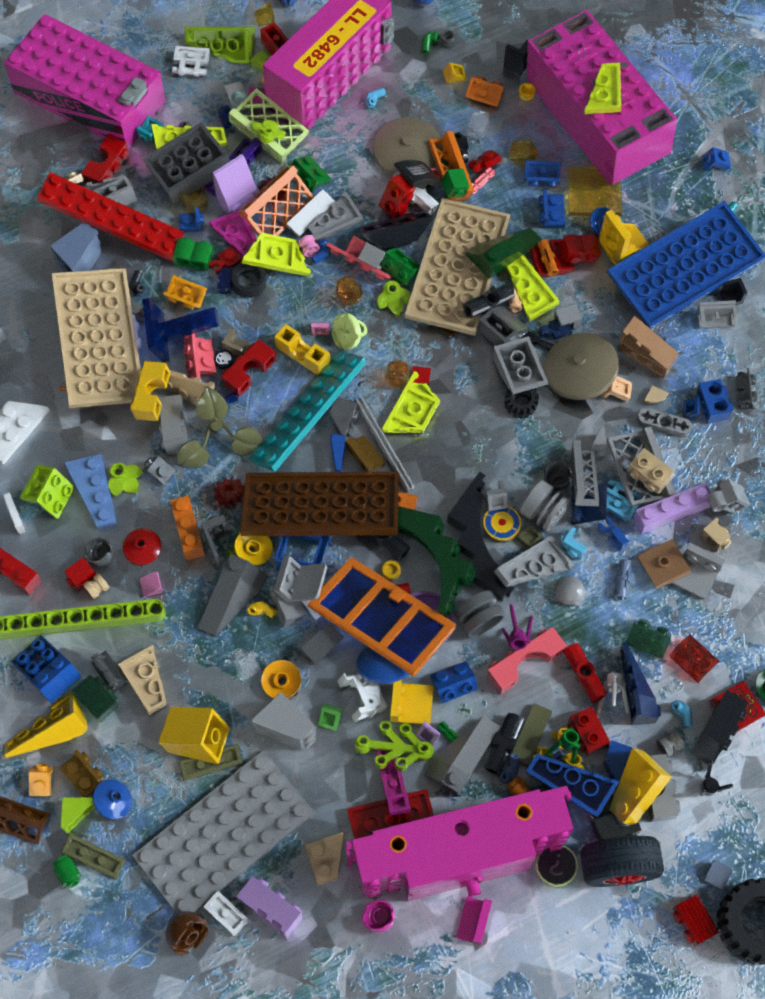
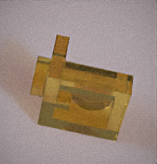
M532 141L512 142L509 153L511 161H535L538 157V150Z

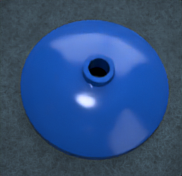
M393 640L387 647L410 664L416 659L414 650L405 643ZM366 647L357 658L356 664L359 674L371 682L392 683L409 675L369 647Z

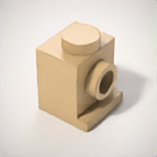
M717 517L703 529L700 535L715 552L721 548L723 550L726 549L732 542L729 539L731 535L724 526L718 524L719 519Z

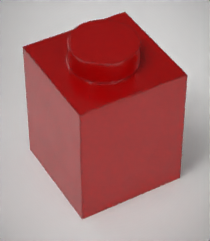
M84 557L64 571L67 576L65 581L71 589L75 587L78 592L84 588L82 586L83 583L93 580V576L96 575Z

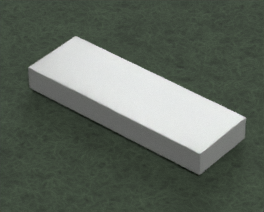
M322 190L286 226L299 238L308 229L310 223L331 207L334 200Z

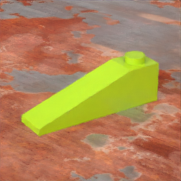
M255 26L184 27L186 45L209 48L210 53L214 54V56L222 57L232 63H250L256 44Z

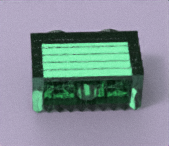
M89 674L71 691L101 723L119 707L116 702L118 698L111 690L107 692L103 688L105 684L98 676L93 678Z

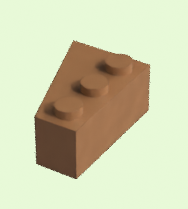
M636 316L632 318L623 330L617 348L663 378L672 368L679 354Z

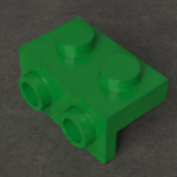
M309 155L294 159L291 165H294L298 170L296 172L312 194L317 186L328 184L331 179L325 170Z

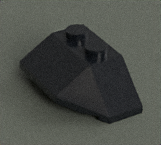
M427 210L372 222L358 228L363 238L382 249H393L398 245H409L414 241H418L432 221V216Z

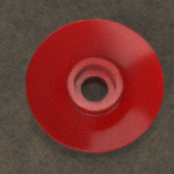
M136 529L130 532L124 539L123 553L131 563L147 565L156 560L161 552L160 538L150 529ZM144 542V545L139 547L138 543Z

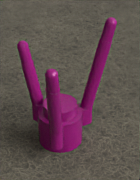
M510 604L514 630L510 636L505 628L501 630L508 641L509 647L521 650L530 643L533 616L529 617L525 634L524 631L518 629L513 604Z

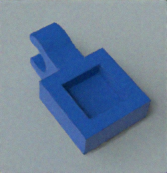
M607 518L606 523L609 527H604L599 523L598 530L601 533L609 534L611 545L614 548L617 547L621 552L627 547L629 540L618 526L615 527L613 521Z

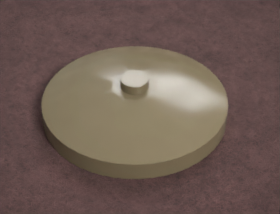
M411 117L394 119L382 126L377 132L373 142V155L377 165L392 177L398 171L394 167L395 162L403 160H418L425 162L430 169L436 168L437 166L428 141L429 139L441 137L432 125L421 119ZM435 144L436 148L442 152V145Z
M578 333L561 339L549 350L544 362L545 376L551 389L558 395L572 400H585L602 394L614 383L619 371L618 356L613 345L605 338L591 333Z

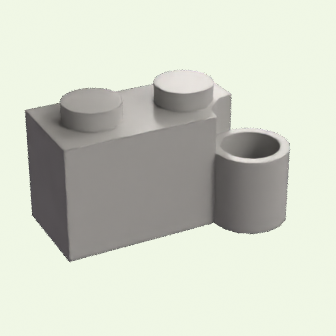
M730 479L718 481V487L715 488V492L707 496L714 512L724 509L735 514L751 506L742 485Z

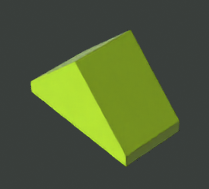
M62 798L61 828L67 834L95 808L93 798Z

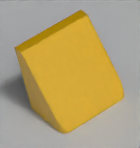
M448 63L443 69L446 83L450 84L467 80L463 65Z

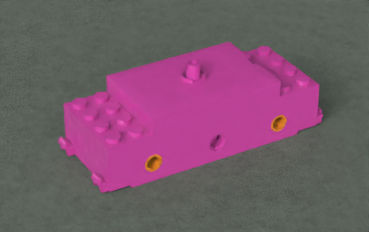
M567 786L540 792V789L376 830L370 836L346 842L347 866L351 869V864L355 863L363 897L368 896L369 899L380 896V892L384 891L389 893L398 892L401 890L400 887L403 886L408 902L463 887L467 888L468 897H473L481 894L479 883L529 871L535 857L542 854L544 849L550 848L551 852L562 849V845L565 844L573 831V825L565 802V798L567 801L571 800V792L568 791Z

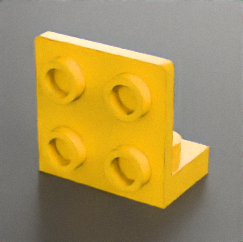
M402 679L393 682L390 722L422 725L425 721L430 725L433 686L402 683Z

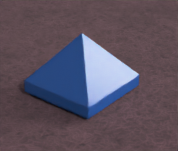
M699 396L683 402V418L687 419L700 414Z

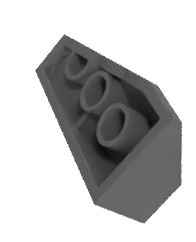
M231 554L220 574L198 629L216 637L260 593L268 576L249 561Z

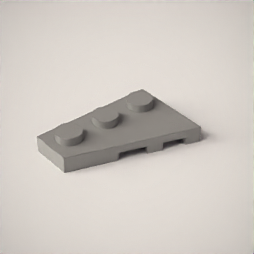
M345 191L337 202L334 201L325 213H321L308 225V231L314 236L315 242L318 243L323 238L327 239L363 222V216Z

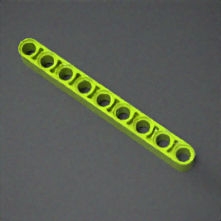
M149 599L0 616V640L159 622L165 618L166 611L160 600ZM154 608H161L160 612L156 614L151 613ZM135 610H141L140 614L137 616H133L132 612ZM115 612L121 613L118 618L112 617ZM94 615H101L100 619L92 620ZM75 617H81L79 622H72ZM61 619L59 624L53 625L54 620ZM36 621H42L38 627H33ZM22 623L20 628L13 629L15 624Z

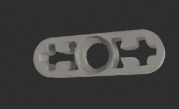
M649 408L640 410L637 417V422L642 427L651 426L653 430L678 437L688 436L692 429L691 422L686 418ZM645 415H648V421L644 420ZM661 419H666L669 421L670 425L664 427L659 423V421ZM681 425L685 426L684 431L681 430Z

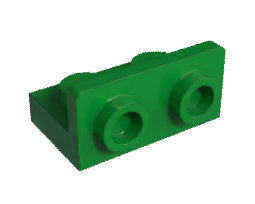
M397 248L386 251L379 265L382 267V270L404 286H407L411 278L418 274L420 268L417 262Z

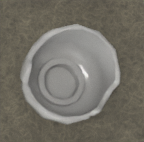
M567 576L557 582L555 594L556 598L565 606H578L585 600L586 590L579 579Z

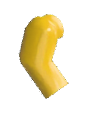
M264 601L252 603L247 608V612L251 616L266 614L273 619L277 614V610Z

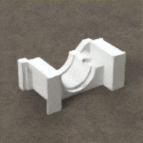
M359 672L347 677L343 673L337 682L340 688L351 685V687H355L359 692L360 708L352 715L354 723L369 717L372 718L376 713H382L386 709L387 705L377 683L366 680Z

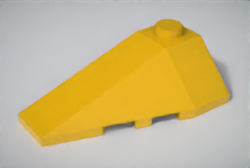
M70 693L50 707L51 711L43 718L38 716L30 729L24 728L5 743L4 756L6 758L66 742L83 735L88 730L87 719L75 695Z

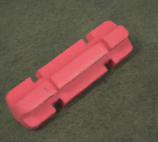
M490 167L484 170L473 181L474 192L472 195L478 191L477 189L483 187L489 181L488 179L495 175L494 169Z

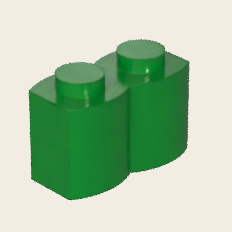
M178 238L172 256L174 258L173 263L183 267L208 271L214 253L213 246L206 241L194 242L190 238Z

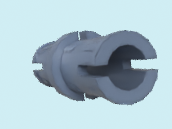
M626 559L619 560L618 573L614 580L616 586L613 597L618 600L626 599L627 587L630 583L629 573L632 562Z

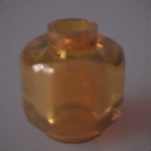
M394 360L388 363L385 373L386 382L394 388L405 386L410 375L409 365L401 360Z

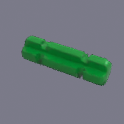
M442 721L436 727L441 735L444 734V738L449 743L454 742L459 737L452 729H449L445 721Z

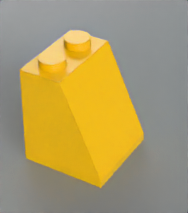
M170 707L158 743L168 753L219 764L230 727L213 708Z

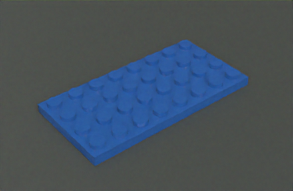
M723 201L609 268L607 274L643 323L651 329L721 287L726 281L736 278L764 261L765 253L727 203Z

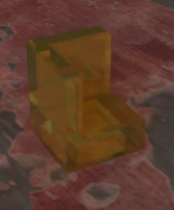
M197 192L192 193L190 196H187L185 193L181 195L183 206L191 213H196L195 207H199L201 212L208 206L207 196L204 192L200 195Z

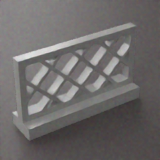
M651 426L645 427L643 431L612 436L606 439L630 507L654 503L676 494L672 481L659 493L660 496L655 497L649 494L648 489L644 491L636 486L639 480H636L634 485L627 481L626 475L627 473L629 474V467L627 468L620 463L621 456L632 462L644 448L665 463ZM639 437L640 447L630 443V440ZM619 441L624 444L623 450L615 448L613 442ZM627 446L637 451L634 458L624 453ZM633 490L642 494L643 498L634 501L632 496Z

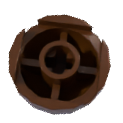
M184 911L172 916L165 934L168 945L177 955L189 954L188 950L193 945L196 949L204 941L208 933V928L206 927L208 922L192 911Z

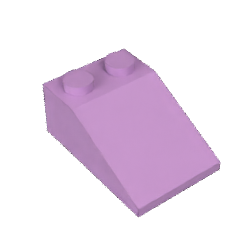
M243 154L213 172L217 203L227 214L240 210L258 193Z

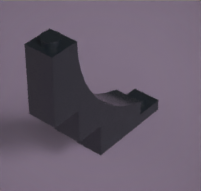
M479 472L449 512L447 522L463 532L457 543L460 547V552L471 559L476 570L475 577L471 582L485 591H492L493 595L503 602L506 597L510 598L515 588L513 587L514 585L506 587L494 571L499 566L491 557L483 540L480 526V511L484 495L481 492L485 489L487 483H485L486 475Z

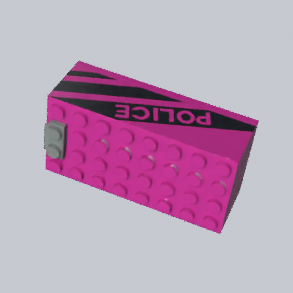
M43 14L4 61L14 93L68 121L73 120L92 130L93 134L103 139L110 134L126 141L128 150L139 137L136 128L143 125L148 115L154 118L155 111H159L166 102L160 71L46 14Z

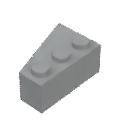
M125 175L103 179V182L96 184L88 182L86 186H83L125 206L137 201L133 187Z
M181 394L159 397L162 404L159 415L161 416V421L158 422L159 430L163 437L161 438L162 450H166L167 456L177 455L181 446L188 442L184 404Z

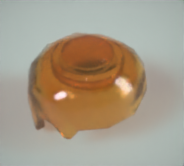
M344 276L336 283V298L344 305H354L363 296L362 286L355 282L354 277Z

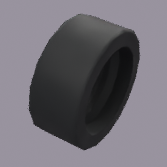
M242 263L238 264L231 274L233 289L242 297L252 298L258 296L266 286L264 269ZM250 272L259 276V282L251 287H244L238 282V278L244 273Z

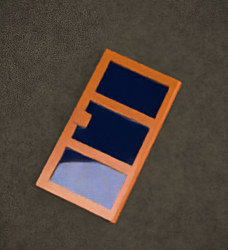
M350 557L322 587L319 598L310 600L307 607L413 677L456 628L454 622L353 557Z

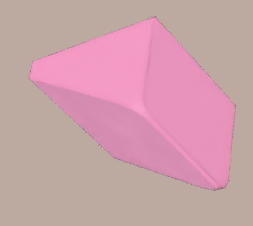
M312 322V335H329L330 323Z
M158 571L140 578L143 597L163 593Z

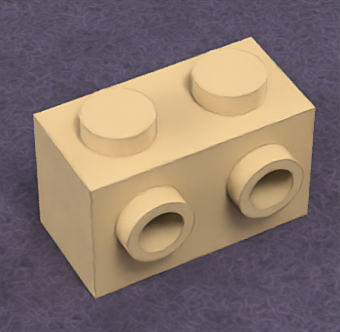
M645 448L629 464V474L635 480L643 482L649 491H654L657 494L666 487L674 476V470Z

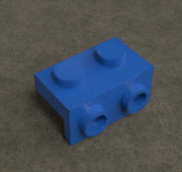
M526 160L524 183H528L529 186H539V183H546L548 187H556L561 182V162Z
M467 661L430 675L431 682L442 704L478 690L475 675Z

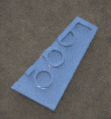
M102 454L64 462L97 528L101 529L117 525Z

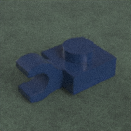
M558 319L549 321L548 325L539 327L540 331L538 332L540 339L553 336L554 340L572 335L570 325L561 326Z

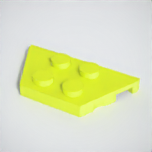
M261 233L242 259V264L307 277L311 274L310 268L307 269L304 263L305 257L299 250V245L295 239Z
M413 372L382 428L383 433H424L440 404V399L435 393L431 392L430 387L426 383H413L419 377L417 372Z

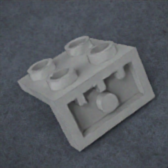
M689 542L683 558L691 569V573L671 582V584L702 599H706L725 559Z

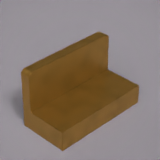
M365 435L356 440L352 436L345 440L346 449L364 472H374L385 465V460Z

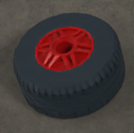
M623 836L599 840L584 845L580 851L583 878L589 886L611 887L642 883L657 879L664 872L660 842L652 836Z

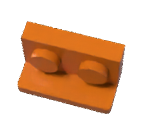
M481 76L471 77L465 98L498 108L505 88L502 86V83L497 81L490 83Z

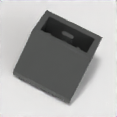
M504 306L491 308L479 319L478 331L496 346L518 340L530 330Z

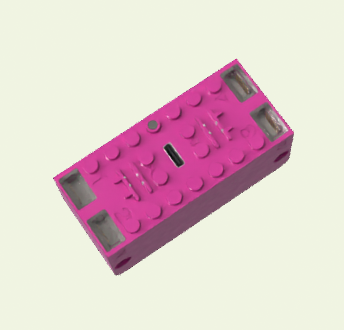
M588 10L528 40V82L535 86L536 93L610 186L672 152L677 118ZM620 62L621 112L585 115L584 110L590 100L589 97L591 92H593L601 65Z

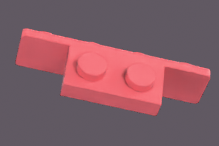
M353 236L346 251L327 242L326 246L330 247L329 251L337 256L340 253L345 255V260L352 264L355 261L360 263V268L367 272H370V270L377 272L375 276L384 281L386 278L392 279V276L358 259L366 244L365 241Z
M188 322L181 332L184 340L183 352L186 357L185 369L188 373V378H200V374L213 376L216 373L212 340L196 338L194 323Z

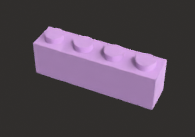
M705 482L636 509L633 520L642 535L710 508L711 505L707 496L711 492Z

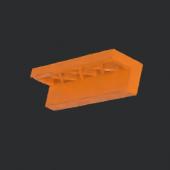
M446 131L442 138L429 139L428 144L441 179L447 170L464 169L470 186L461 198L451 197L448 199L466 201L474 192V188L454 132ZM435 144H441L443 152L437 149ZM441 158L448 162V167L441 163Z

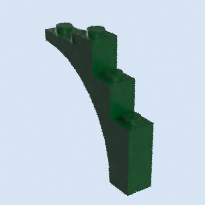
M398 506V532L419 542L430 552L438 564L441 576V597L437 611L444 617L449 618V615L454 612L456 596L460 595L462 586L468 587L470 580L473 581L476 570L473 567L472 561L457 558L460 547L456 538L442 535L444 524L440 516Z

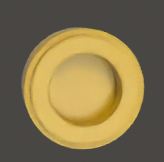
M523 83L519 87L518 95L523 100H531L535 97L536 88L531 83Z
M393 560L386 561L381 568L382 576L388 581H394L399 578L401 573L400 565Z

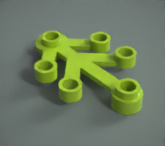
M382 721L379 725V731L381 734L386 735L391 742L370 740L365 735H361L355 740V750L360 754H366L370 749L390 751L386 755L375 757V766L378 769H384L388 763L396 759L395 768L402 772L417 760H429L434 753L433 746L429 742L420 741L411 732L412 727L408 723L400 725L399 734L402 737H406L412 745L405 744L394 733L389 721ZM403 753H411L406 758L399 757Z

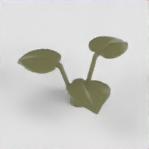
M206 387L196 403L197 415L204 420H208L209 423L203 444L200 445L197 440H190L184 443L178 451L177 464L188 468H199L205 465L209 459V452L204 447L207 444L211 430L219 431L224 428L230 438L233 439L231 449L239 455H251L264 440L260 433L251 427L240 428L234 436L223 421V417L228 412L226 400L217 391Z

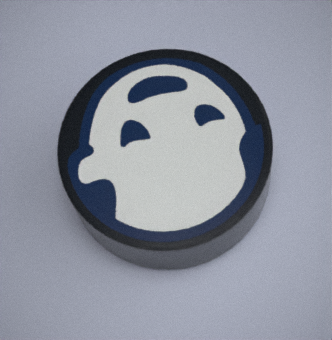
M221 350L215 354L214 360L218 368L226 369L232 366L233 356L229 351Z

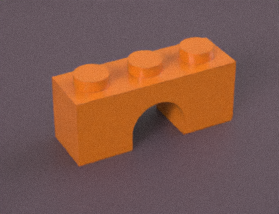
M189 495L170 500L186 560L205 556Z

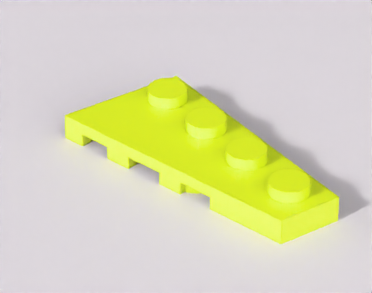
M151 124L156 150L192 127H174V125L162 127L158 126V124ZM206 127L221 147L227 146L224 127Z
M524 255L506 267L514 288L517 290V295L523 303V309L529 322L559 305V299Z

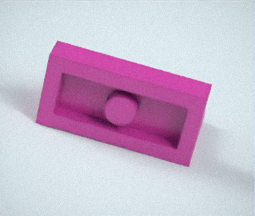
M471 897L466 898L456 935L457 939L481 945L492 905L491 900L484 898L481 901Z

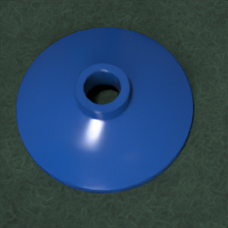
M108 779L96 786L93 792V804L98 813L103 817L117 820L129 813L132 806V797L130 791L123 783Z

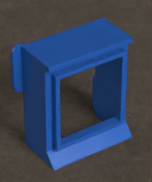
M290 536L281 537L274 558L277 571L280 570ZM291 536L318 544L312 563L294 559L301 566L321 564L327 546L332 545L331 536Z

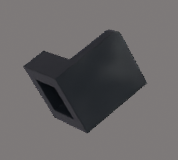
M737 278L726 281L721 288L720 295L723 301L736 300V305L744 303L747 290L742 279Z

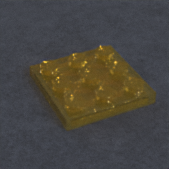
M568 167V216H591L595 209L605 206L612 209L615 215L622 217L621 181L610 186L606 178L600 174L598 167Z

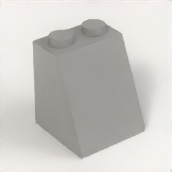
M282 692L251 720L253 729L257 734L303 750L305 747H311L316 741L315 725Z

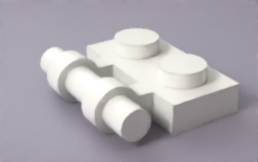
M175 46L173 61L174 64H179V67L173 66L172 73L179 74V76H185V74L194 75V77H200V75L207 76V69H201V66L208 67L210 49ZM186 65H194V68H187Z

